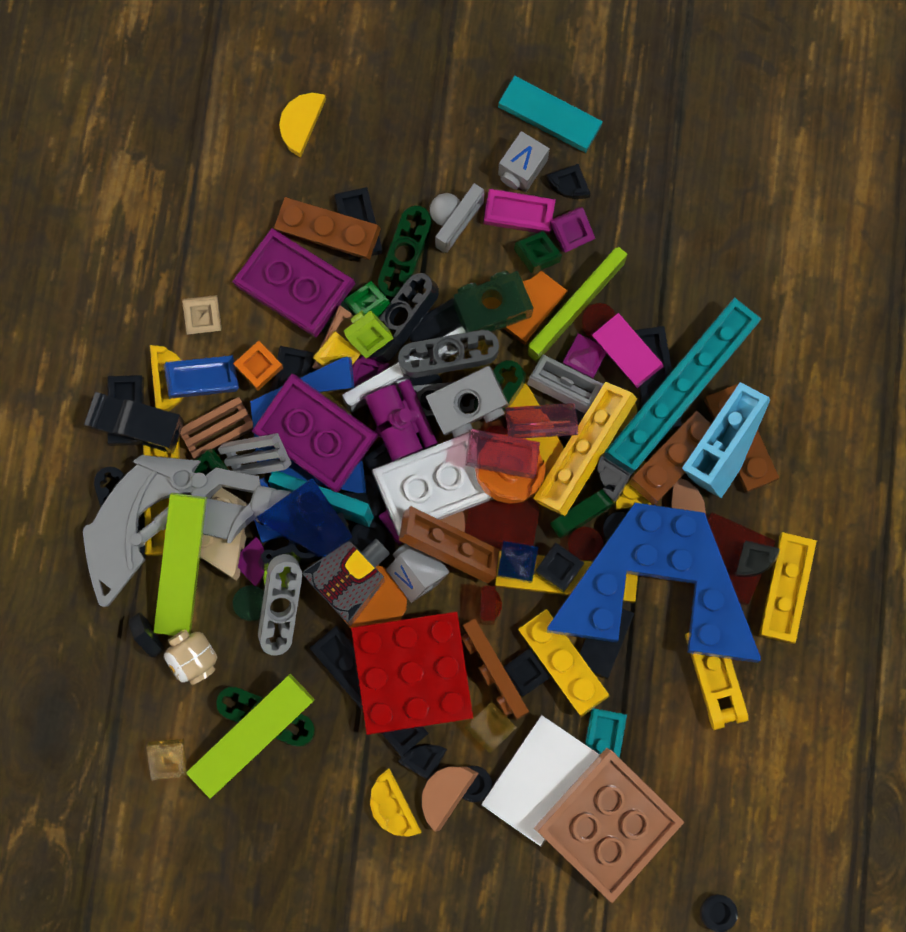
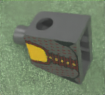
M376 538L362 552L348 541L304 570L302 575L351 626L384 583V576L376 567L390 553Z

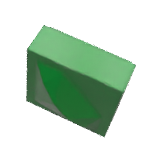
M372 281L344 299L347 308L354 316L362 310L364 314L372 311L379 317L390 304L389 300Z

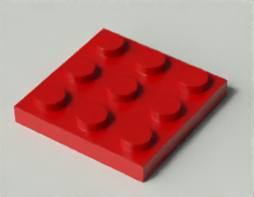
M457 612L351 628L367 735L473 719Z

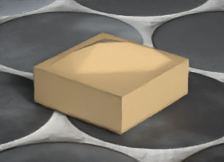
M217 295L182 300L187 335L221 331Z

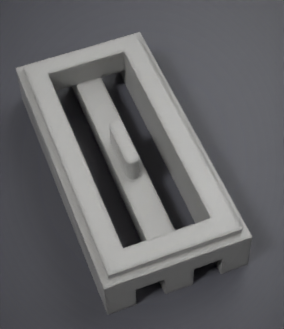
M544 354L541 356L527 385L585 414L604 385Z
M278 433L225 442L218 448L220 454H226L227 456L224 460L226 467L231 466L232 471L257 475L286 470L292 464ZM272 445L275 447L272 450L254 451L253 453L243 455L236 454V452ZM280 458V459H275V460H269V461H263V462L245 464V463H250V462H256V461H262V460Z

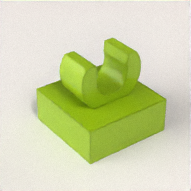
M361 310L351 318L353 324L344 330L348 341L365 358H368L394 339L390 330L372 311L364 314Z

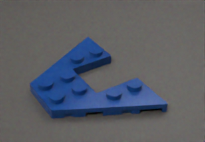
M634 503L553 618L546 631L547 633L617 643L619 640L626 574L695 584L687 653L754 663L761 661L758 648L705 513Z

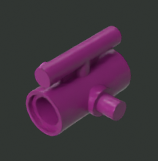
M410 379L397 384L403 401L395 385L384 387L365 397L377 426L375 431L383 439L392 462L423 449L416 433L419 434L425 448L438 443Z

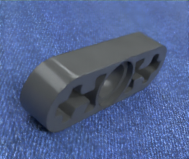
M478 330L406 344L400 350L398 355L399 366L405 375L412 378L483 366L492 363L497 358L499 342L495 334L488 330ZM485 340L486 345L493 346L488 348V354L481 355V351L476 349L469 351L470 358L464 359L465 353L462 343L468 342V349L477 348L478 341ZM447 345L454 346L459 351L458 358L453 362L441 360L439 357L441 348ZM428 349H433L435 365H430V358L420 360L418 367H412L411 362L405 363V361L410 359L411 353H417L418 358L429 357Z

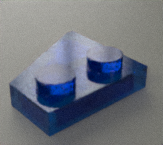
M313 478L255 517L259 524L280 533L284 538L305 547L306 550L320 558L326 557L352 538V535Z

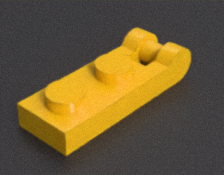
M686 633V634H685V637H686L687 644H688V642H689V633ZM690 653L712 729L724 728V724L736 721L737 724L748 721V713L732 660ZM729 697L731 707L721 710L718 699Z

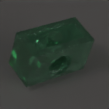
M502 271L491 276L489 282L478 286L476 283H470L457 290L458 293L453 295V305L466 333L478 330L494 332L532 317L533 305L518 271L510 274L508 271ZM488 297H495L500 301L501 305L496 309H488L482 302Z

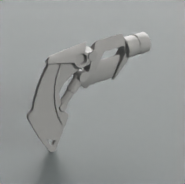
M148 455L139 456L133 461L137 465L124 476L109 494L93 523L86 525L83 529L87 564L98 604L102 607H108L145 561L140 548L159 531L166 529L168 507L153 518L154 521L138 532L139 516L152 505L169 498L172 492L207 497L203 534L227 539V543H231L241 530L257 517L291 524L297 509L298 494L261 486L259 476L216 467L207 475L194 473L201 462L199 460ZM222 487L253 493L251 501L247 506L210 498ZM101 582L111 589L106 596H104Z

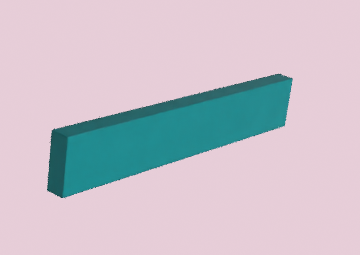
M734 297L605 452L636 471L757 326L761 318Z

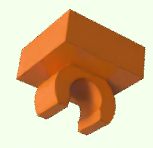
M257 341L233 363L235 368L257 391L283 369V365L260 341Z

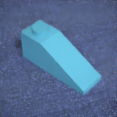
M741 382L738 384L682 467L693 483L719 498L723 497L741 470L770 402L768 396Z

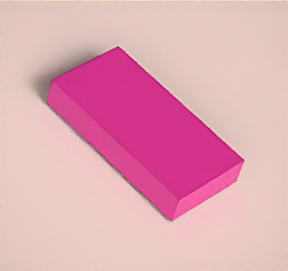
M489 189L483 224L535 233L544 231L547 235H550V220L553 219L556 199Z
M619 313L592 334L596 342L636 388L663 367V363Z

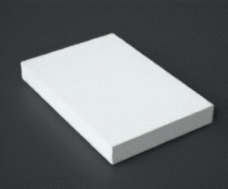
M470 433L372 470L398 536L400 535L403 512L410 506L441 520L494 499L484 492L477 481L475 465L478 452Z
M541 715L481 805L542 847L546 840L534 827L600 754Z

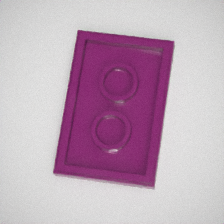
M271 228L232 281L234 286L315 338L355 285L354 279Z
M295 374L290 375L252 430L258 436L278 433L289 459L335 492L341 490L378 437L376 432Z

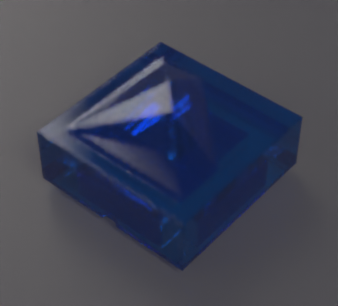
M503 541L497 577L532 583L538 547Z

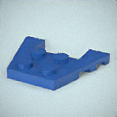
M343 357L301 377V379L319 392L353 389L355 386L352 358ZM282 387L250 401L253 429ZM266 446L255 449L256 451H266L275 448L273 446ZM274 458V459H268V460H262V461H257V462H263V461H269V460H275V459H280V458ZM291 459L292 464L286 470L279 471L310 483L327 486ZM363 461L359 462L341 488L342 490L355 493L366 492Z

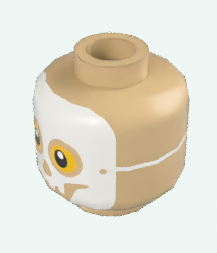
M185 629L168 640L171 646L164 653V659L180 682L189 681L191 685H194L207 678L216 670L213 665L217 661V654L203 633L193 632L189 634Z

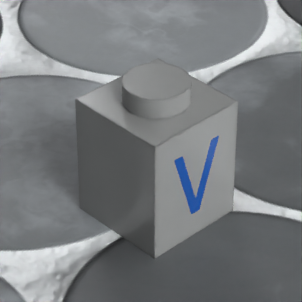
M521 131L499 163L498 175L501 177L502 182L512 189L517 190L520 188L527 192L548 161L550 148Z
M404 544L392 554L395 560L386 569L411 603L434 589L450 573L440 560L407 544Z

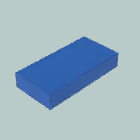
M233 355L165 362L164 371L169 399L237 392L239 386L236 368L233 364Z

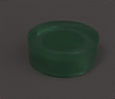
M252 585L239 589L233 598L235 613L244 621L255 622L260 620L264 591Z

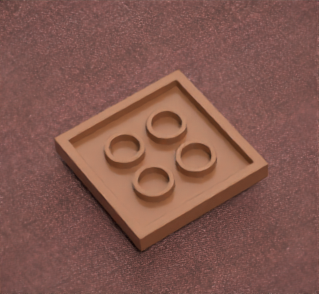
M606 748L534 829L608 901L613 903L684 824V821L611 749Z

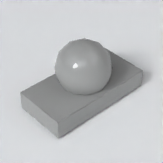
M474 183L462 201L450 193L439 194L432 200L430 215L438 225L443 226L435 236V247L443 253H448L484 203V189Z

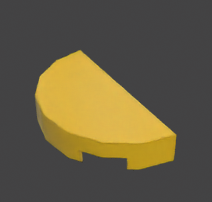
M308 93L299 95L290 101L282 111L279 123L282 140L287 145L289 151L300 158L326 101V95Z
M150 345L155 407L170 411L182 401L183 397L169 399L164 364L165 362L182 360L176 353L164 346Z
M390 768L377 778L371 790L370 806L373 817L384 830L393 835L410 837L422 833Z

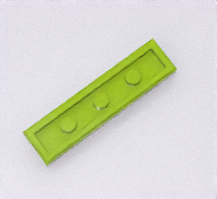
M620 247L615 248L532 340L527 352L532 360L536 363L540 360L541 356L549 350L624 266L628 255Z
M173 492L170 494L154 633L174 636L186 629L191 634L207 497Z
M289 674L193 765L186 774L211 799L315 699Z

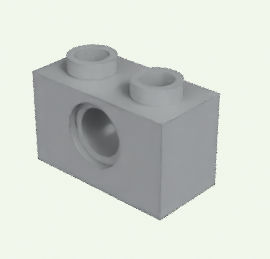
M490 366L425 396L443 435L452 433L454 438L472 431L473 427L471 424L482 418L488 423L503 416L505 413L502 408L509 406ZM468 394L475 395L479 403L477 410L471 414H465L460 408L461 399Z

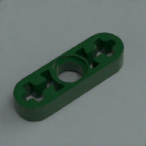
M411 206L402 213L378 278L379 290L389 301H392L401 289L396 287L394 291H389L388 284L385 283V281L391 282L393 280L395 267L401 270L399 284L402 287L416 272L431 230V215L424 207ZM416 216H420L424 226L419 225L417 227L414 240L409 237L411 223L408 220H414ZM407 245L413 248L415 255L410 261L403 262L396 258L395 252L400 246Z
M228 687L218 695L216 706L223 717L239 723L247 713L239 709H234L232 714L228 713V706L224 704L226 697L233 698L235 694H239L238 701L249 707L251 699L257 701L251 710L264 698L237 687ZM300 714L291 724L298 725L300 721H304V728L309 731L307 737L300 736L298 741L293 740L294 733L284 729L282 735L276 736L275 739L295 747H304L314 739L315 725L309 717Z

